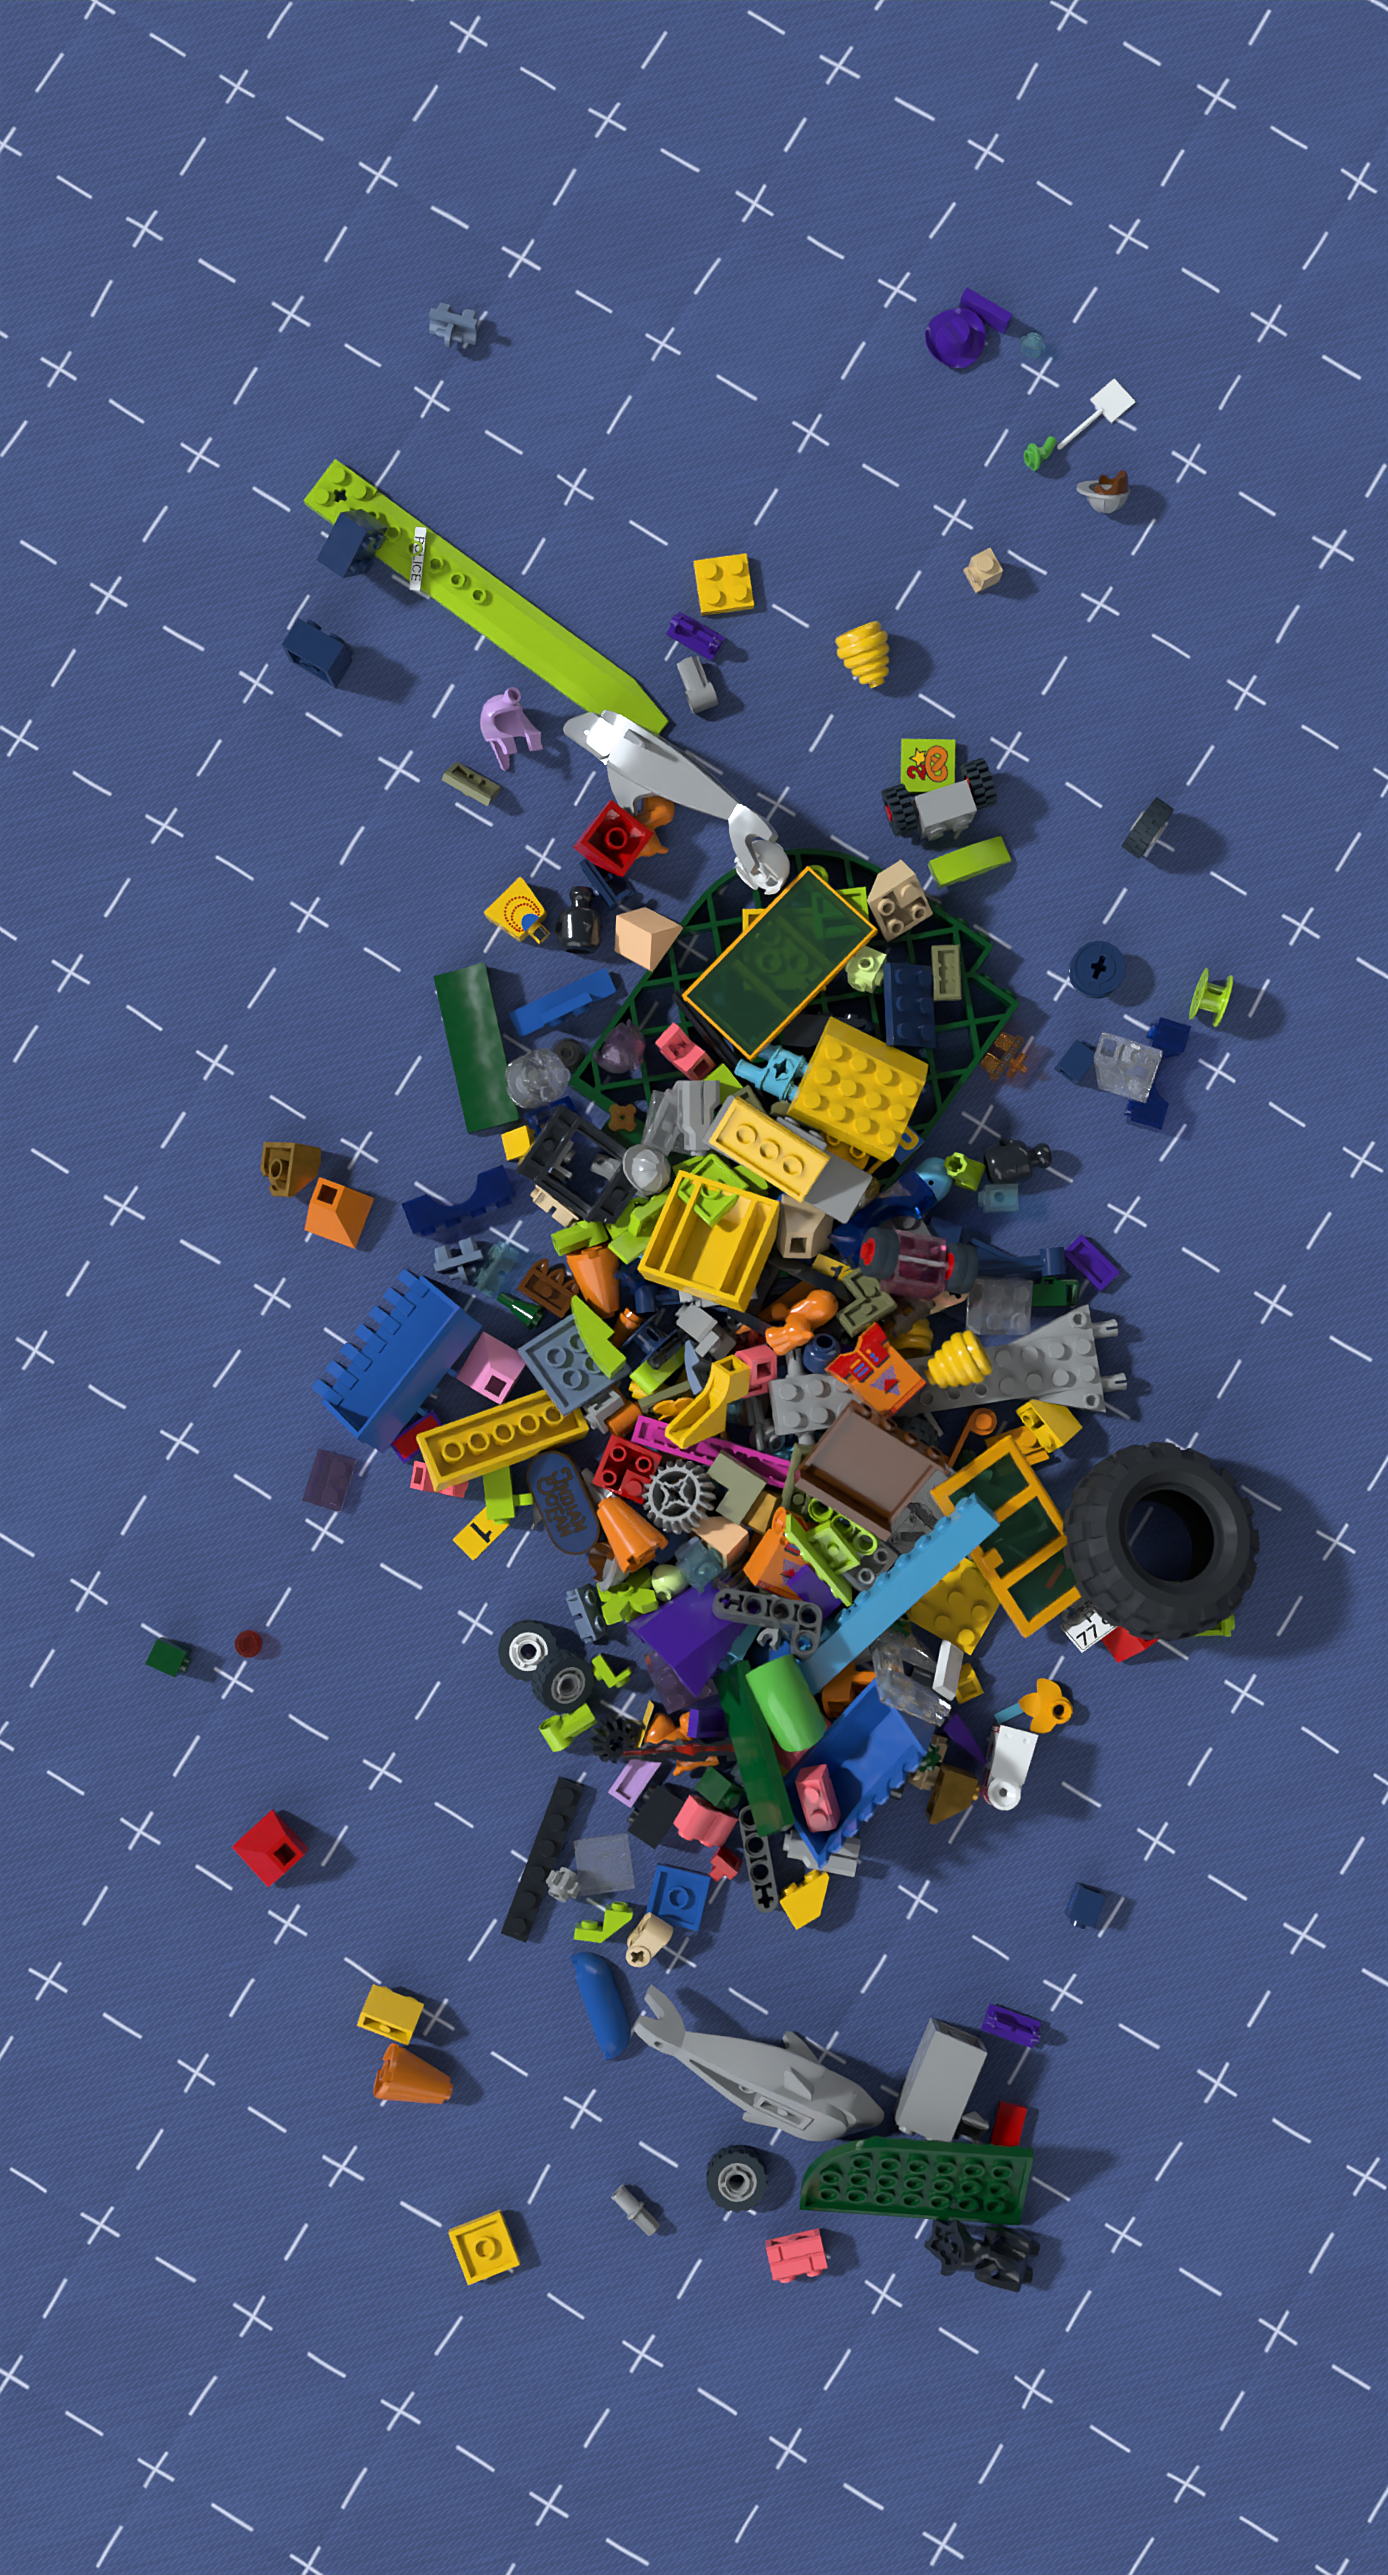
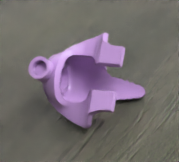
M515 687L508 688L504 695L491 697L483 705L480 716V728L484 739L490 742L500 768L504 771L510 767L509 754L517 753L513 737H526L530 751L542 749L541 732L531 724L522 712L523 707L519 703L521 694Z

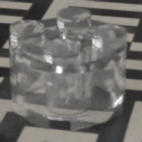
M548 1048L536 1049L514 1059L508 1065L505 1071V1078H507L508 1082L506 1087L507 1093L522 1108H539L559 1099L564 1094L570 1079V1072L564 1066L561 1059Z

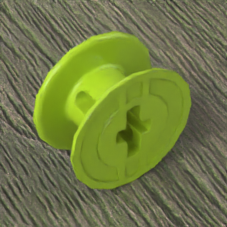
M1206 967L1200 976L1193 995L1189 1020L1195 1017L1200 1008L1214 1012L1213 1026L1217 1027L1228 1004L1233 985V975L1228 976L1223 987L1208 982L1209 969Z

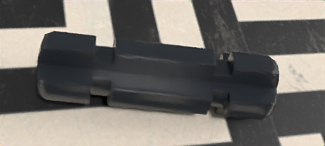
M679 1329L647 1359V1364L653 1370H658L685 1345V1342L690 1340V1335L683 1329Z

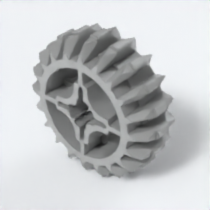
M677 1459L676 1464L667 1461L666 1469L658 1466L659 1474L657 1476L650 1474L653 1482L651 1484H644L649 1489V1493L642 1495L643 1499L648 1501L643 1505L645 1510L650 1511L647 1514L648 1518L654 1521L656 1527H663V1530L667 1533H671L672 1530L676 1534H681L682 1530L689 1533L692 1530V1525L697 1528L701 1527L699 1520L701 1518L704 1520L709 1519L705 1512L707 1510H714L713 1506L709 1504V1501L716 1499L715 1495L710 1493L715 1489L714 1484L709 1482L711 1477L704 1473V1468L699 1465L695 1466V1463L692 1461L685 1463L683 1460ZM685 1477L684 1479H680V1480H679L676 1484H674V1485H671V1484H670L671 1482H673L674 1480H676V1479H678V1478ZM673 1491L680 1494L685 1503L679 1500ZM696 1491V1498H695V1501H694V1500H693V1494H694V1492ZM665 1493V1500L662 1503L663 1494ZM688 1509L686 1513L673 1517L675 1514L678 1515L681 1510Z

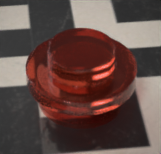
M253 1630L241 1632L235 1640L236 1651L239 1655L246 1658L256 1656L263 1646L261 1636Z

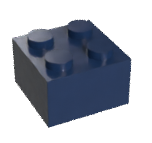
M363 509L340 512L317 561L342 578L367 573L374 563L372 558L376 550H379L386 540L384 534L388 527Z
M298 618L281 646L290 662L336 688L352 662L348 653L349 650L344 645L345 641L334 633H330V635L325 634L321 631L322 628L312 620L308 619L305 622Z

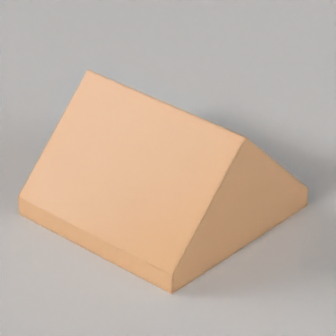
M646 907L616 915L615 951L653 972L683 927Z

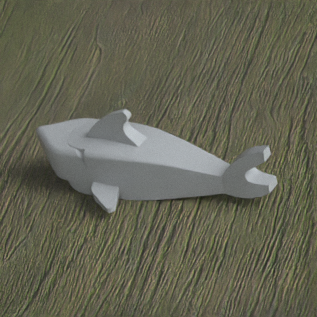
M603 710L601 715L595 712L585 713L569 719L563 727L564 734L607 765L609 782L617 803L632 817L637 815L639 800L659 795L689 809L729 821V834L733 849L739 861L750 874L754 875L760 864L752 847L753 839L761 837L774 844L779 837L777 832L767 819L756 811L747 808L697 760L650 729L609 710Z
M650 1985L644 1999L658 2020L640 2015L634 2025V2031L649 2046L662 2053L675 2056L718 2092L747 2111L742 2117L744 2121L776 2127L809 2141H827L876 2127L883 2121L884 2111L861 2086L821 2065L808 2046L793 2032L787 2031L783 2036L785 2049L746 2039L687 2032L681 2016L667 1996L653 1985Z

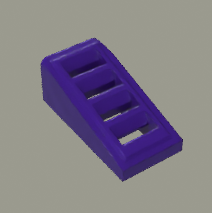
M953 1711L940 1725V1728L981 1766H984L987 1763L985 1755L959 1714Z

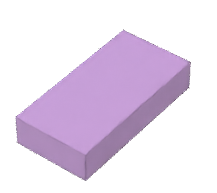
M648 1751L638 1753V1755L649 1754ZM637 1759L629 1760L608 1793L631 1808L661 1763L642 1762Z

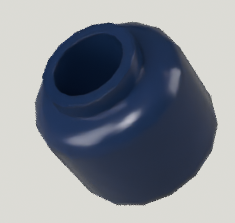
M815 1334L805 1346L803 1362L806 1368L816 1374H828L825 1368L840 1355L841 1347L839 1342L829 1334Z

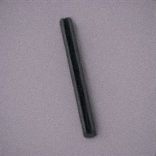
M685 989L677 990L672 995L674 1002L743 1088L747 1085L750 1086L767 1113L768 1108L774 1104L764 1090H757L754 1083L734 1074L740 1059L714 1026L683 999L681 995L685 992Z

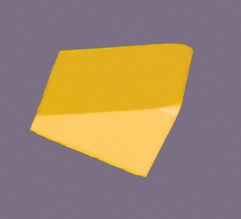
M969 1663L962 1665L955 1695L959 1705L984 1693Z

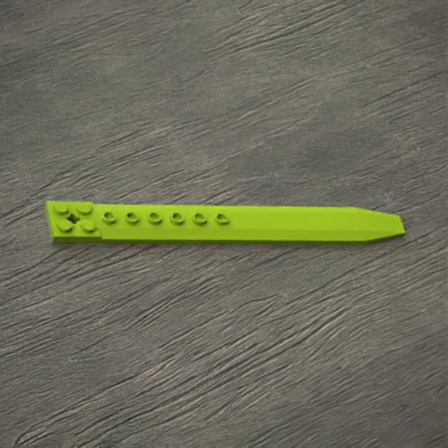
M335 459L303 500L306 506L333 526L340 512L363 509L388 527L384 534L386 540L382 547L376 550L374 556L408 581L411 578L412 558L422 552L421 543L414 540L415 528H426L420 590L586 712H595L601 715L603 710H609L650 729L658 735L668 724L666 717L632 677L378 492L376 488ZM338 492H346L347 500L345 502L343 500L335 501ZM414 543L419 545L417 553H413Z

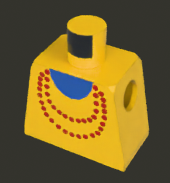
M521 877L484 911L489 921L519 942H522L530 935L538 944H541L550 935V932L541 924L547 917L546 911Z

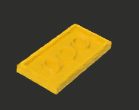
M739 1096L733 1100L709 1140V1143L800 1203L805 1199L831 1158Z

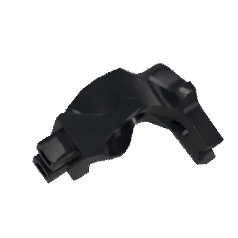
M933 2219L932 2235L930 2240L925 2241L924 2247L941 2261L940 2274L943 2276L954 2275L956 2271H972L975 2273L974 2278L978 2281L1013 2292H1020L1022 2284L1032 2282L1034 2273L1033 2269L1027 2265L1028 2257L1035 2258L1038 2256L1040 2244L1019 2229L984 2227L985 2237L984 2240L973 2238L966 2230V2226L959 2220H954L950 2224L944 2220ZM948 2236L951 2237L952 2242L948 2241ZM995 2237H1000L998 2240L993 2242ZM998 2269L995 2275H991L993 2270Z

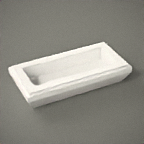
M943 1639L933 1689L949 1701H952L956 1695L964 1652L951 1642Z

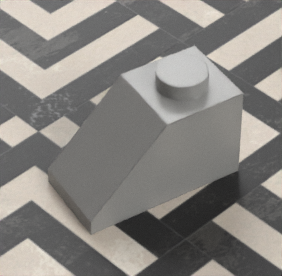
M693 1302L690 1306L684 1304L675 1314V1317L678 1318L675 1324L686 1331L699 1344L718 1323L700 1307H696V1304Z

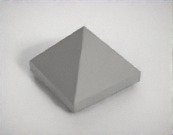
M973 2111L962 2116L955 2132L980 2140L988 2130L989 2125Z

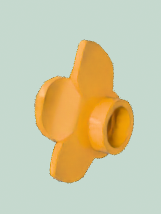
M684 1397L679 1398L676 1402L673 1400L662 1401L656 1404L653 1410L662 1415L658 1419L659 1421L671 1423L694 1399Z
M1045 1678L1037 1679V1693H1029L1018 1701L1023 1712L1033 1717L1030 1730L1036 1733L1050 1732L1056 1724L1067 1722L1073 1714L1072 1704L1068 1699L1062 1697L1060 1687L1055 1682ZM1057 1705H1062L1063 1711L1060 1714L1054 1713V1708Z

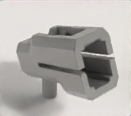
M677 1081L678 1129L684 1134V1150H691V1156H706L707 1150H714L703 1143V1138L714 1121V1109L720 1104V1081Z
M791 1829L790 1834H785L782 1850L787 1851V1857L803 1860L807 1868L820 1870L818 1863L798 1831ZM848 1836L843 1847L836 1854L834 1852L831 1854L828 1863L821 1871L854 1877L857 1860L855 1859L856 1857L858 1858L861 1844L860 1836Z

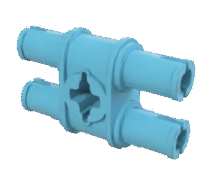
M753 1036L749 1045L751 1046L758 1038ZM770 1044L757 1056L768 1061L766 1068L761 1069L743 1059L739 1061L734 1072L735 1075L754 1083L759 1091L762 1089L778 1097L780 1101H786L787 1099L791 1102L798 1089V1086L794 1085V1080L798 1077L803 1078L809 1064L806 1062L805 1056L802 1055L800 1057L783 1049L782 1045L773 1046ZM786 1067L785 1073H782L776 1079V1073H780Z

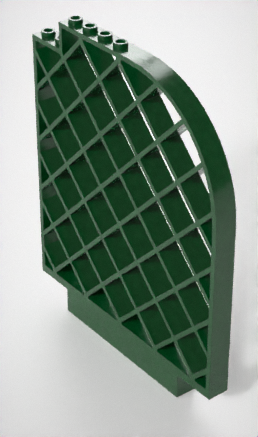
M810 848L784 850L788 860L794 861L797 876L803 871L801 860H820L841 864L846 889L854 888L850 867L864 872L875 879L879 873L884 871L863 859L838 851ZM736 868L715 881L691 907L679 924L683 929L653 972L649 970L645 972L568 1082L570 1088L610 1115L601 1131L627 1150L630 1147L642 1144L649 1126L604 1096L603 1093L644 1086L651 1123L655 1115L649 1085L688 1079L681 1071L647 1076L641 1039L661 1036L671 1025L639 1030L635 1003L645 991L674 986L676 992L680 989V985L694 983L705 972L701 971L678 976L673 949L681 938L712 933L717 959L722 954L718 931L743 927V917L716 921L712 898L719 891L740 878ZM751 888L755 909H762L759 890ZM803 888L800 891L802 906L794 908H813L812 904L809 905L807 891ZM928 900L927 902L933 913L931 916L947 928L911 934L909 929L902 933V936L896 937L888 943L883 939L868 942L865 945L876 951L904 946L907 963L911 965H916L913 944L951 938V944L959 945L961 996L965 1021L935 1026V1035L967 1029L973 1060L965 1069L936 1073L932 1048L923 1049L925 1061L928 1064V1075H926L925 1084L930 1083L935 1115L929 1123L910 1126L916 1133L922 1132L920 1137L923 1140L931 1132L1020 1004L1016 1001L1017 996L1007 989L1000 990L993 985L995 981L984 973H981V975L976 973L994 947L990 944V938L981 932L974 933L968 928L969 925L966 921L957 916L955 918L945 913L947 909L936 901L931 903ZM707 904L710 922L690 926L695 917ZM959 936L983 952L969 972L965 971ZM847 946L826 949L825 957L827 959L836 958ZM669 956L672 977L652 980ZM726 967L715 978H720L726 1015L720 1017L735 1032L734 1023L774 1016L776 1020L780 1016L773 1007L733 1014L726 977L737 974L730 967ZM970 981L1009 1008L1005 1014L974 1019L968 982ZM884 987L876 988L873 994L867 991H859L826 997L825 991H820L818 993L819 999L811 1000L803 1009L821 1008V1011L829 1012L828 1006L867 1000L873 1037L886 1043V1035H881L874 999L884 997ZM678 1007L680 1023L676 1025L689 1038L688 1031L696 1030V1028L690 1021L686 1022L685 1014ZM631 1010L634 1031L613 1035ZM997 1024L980 1049L976 1028ZM783 1030L778 1034L779 1045L782 1044ZM636 1040L642 1078L601 1085L597 1056L607 1045ZM732 1044L733 1052L741 1060L740 1051ZM812 1049L810 1051L795 1050L790 1052L800 1057L803 1055L805 1056V1058L813 1056L815 1049ZM756 1057L752 1062L744 1059V1061L755 1066L767 1065L768 1061L760 1057ZM716 1064V1066L708 1073V1075L722 1064ZM591 1065L596 1084L595 1088L581 1080ZM960 1078L942 1103L938 1082ZM719 1112L714 1113V1119ZM673 1144L668 1157H666L671 1165L670 1180L664 1187L663 1192L670 1187L672 1188L676 1176L672 1167L693 1158L675 1144ZM917 1150L902 1164L896 1160L897 1169L891 1178L875 1180L869 1183L867 1189L883 1186L884 1188L866 1214L861 1197L856 1206L859 1224L852 1233L831 1236L830 1244L846 1241L839 1252L855 1241ZM728 1158L731 1166L739 1165L737 1162ZM827 1250L820 1253L821 1255H824L828 1258L834 1257V1255Z

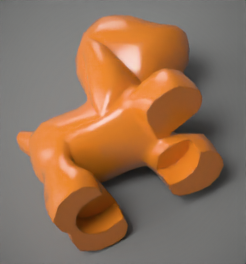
M659 795L642 799L641 811L634 818L654 834L637 858L641 856L650 857L656 853L665 854L669 851L668 848L661 845L655 828L666 825L673 820L675 816V804L673 801Z
M813 1290L806 1299L796 1303L790 1309L784 1303H777L771 1306L773 1319L775 1321H786V1325L783 1327H770L766 1329L767 1343L773 1348L777 1356L785 1355L795 1347L807 1343L814 1336L811 1330L824 1325L836 1314L838 1302L835 1296L826 1290Z
M690 1712L680 1717L681 1726H675L667 1714L656 1713L654 1719L646 1728L643 1737L645 1744L647 1742L657 1744L664 1739L673 1742L677 1738L684 1742L695 1739L687 1736ZM695 1743L676 1747L663 1744L657 1749H651L656 1752L671 1749L691 1756L700 1752L698 1751V1745ZM705 1747L701 1751H716V1747ZM711 1756L705 1762L676 1761L677 1766L673 1775L679 1776L684 1771H692L699 1766L719 1764L718 1756Z

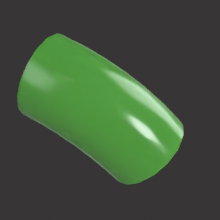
M794 1654L777 1658L746 1674L745 1677L777 1743L782 1749L789 1752H799L815 1745L823 1737L826 1730V1721Z

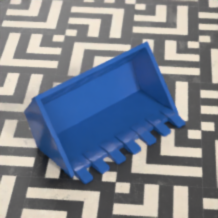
M403 1269L398 1276V1279L410 1288L406 1295L403 1297L392 1288H388L383 1295L385 1299L395 1306L391 1314L388 1315L378 1306H374L369 1313V1316L381 1324L377 1332L373 1333L363 1324H360L356 1329L355 1334L367 1343L360 1352L349 1342H346L341 1348L340 1352L352 1361L348 1369L345 1370L335 1361H331L326 1367V1370L338 1379L333 1388L329 1387L321 1379H317L312 1385V1389L324 1398L321 1403L357 1440L367 1443L381 1453L386 1451L415 1412L424 1417L428 1415V1410L422 1406V1403L431 1392L436 1395L441 1389L436 1385L446 1373L454 1378L459 1375L451 1366L483 1327L475 1318L458 1306L422 1275L417 1279L406 1269Z
M876 1677L825 1731L823 1737L783 1777L795 1819L794 1826L818 1863L820 1870L828 1863L833 1852L836 1854L843 1847L848 1836L852 1837L859 1830L861 1822L863 1820L867 1821L874 1814L877 1805L885 1803L890 1797L892 1789L894 1787L898 1789L903 1784L910 1770L914 1772L920 1766L924 1755L929 1749L928 1747L935 1730V1726L907 1692L884 1683L882 1679ZM824 1764L828 1768L829 1778L833 1785L841 1816L835 1829L812 1833L808 1828L795 1781L800 1769Z

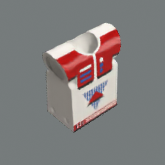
M993 1723L986 1754L987 1763L984 1765L983 1779L980 1784V1795L986 1803L1000 1810H1009L1018 1804L1021 1788L1026 1779L1038 1735Z

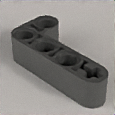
M723 1589L716 1594L712 1604V1611L717 1618L791 1631L790 1652L800 1661L810 1659L817 1650L821 1631L822 1611L816 1604L733 1589ZM723 1600H728V1609L723 1608ZM738 1602H742L741 1607H740L739 1612H738V1611H737V1609H738V1605H737V1604H738ZM746 1605H757L760 1613H749ZM777 1608L783 1609L787 1613V1618H777L774 1610ZM801 1614H811L814 1618V1623H805L801 1618ZM798 1641H807L811 1646V1650H801L798 1646Z
M746 1802L739 1809V1823L755 1907L763 1913L773 1911L778 1904L767 1836L761 1837L764 1843L759 1849L749 1847V1840L759 1836L755 1822H747L743 1818L744 1813L751 1809L749 1802ZM759 1864L766 1865L768 1872L764 1876H757L753 1873L754 1867ZM766 1884L767 1894L770 1896L768 1903H764L763 1899H760L762 1898L761 1885Z

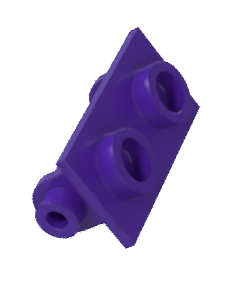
M681 612L672 617L670 621L671 626L666 633L670 638L711 662L725 640L721 635Z
M989 2003L981 2030L1033 2049L1034 2043L1037 2044L1041 2035L1039 2029L1042 2022Z

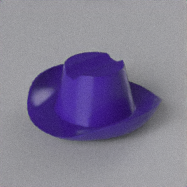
M965 308L950 309L939 313L928 323L924 334L925 343L930 354L938 362L951 368H965L974 363L981 355L985 344V328L979 316L973 311Z

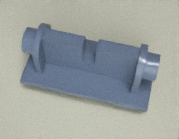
M587 1583L577 1589L567 1591L568 1597L565 1599L572 1616L581 1613L583 1617L574 1621L580 1638H584L585 1643L607 1635L605 1620L598 1611L596 1596L590 1589L589 1584Z

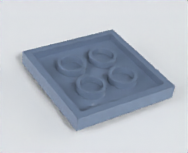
M573 1313L518 1349V1354L563 1417L572 1413L631 1373V1369L626 1363L609 1380L587 1352L576 1328Z

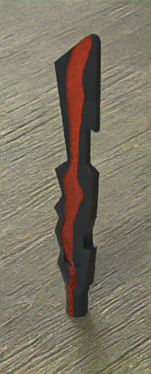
M678 1738L674 1742L664 1739L657 1744L647 1742L640 1748L623 1749L622 1751L623 1760L637 1759L642 1762L666 1763L667 1759L680 1762H705L711 1756H727V1761H737L731 1739L707 1745L699 1738L688 1742Z

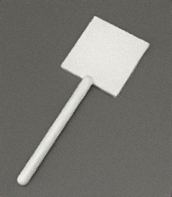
M1113 379L1090 399L1099 410L1058 444L1057 448L1059 450L1062 449L1101 414L1110 423L1114 422L1135 403L1133 398Z

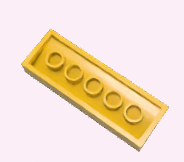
M541 1390L417 1434L416 1440L424 1457L434 1491L438 1492L537 1456L546 1450L556 1449L584 1439L589 1431V1427L580 1407L563 1417L545 1390Z

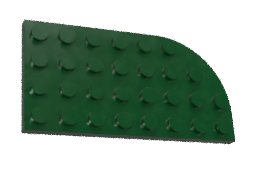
M880 2136L848 2142L823 2153L807 2168L801 2183L799 2210L1019 2225L1034 2158L1033 2148L995 2146L993 2144H967L965 2142L951 2143L936 2140L923 2141L908 2138L895 2139Z

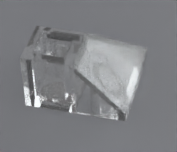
M1102 1032L1094 1055L1098 1088L1146 1103L1163 1051Z

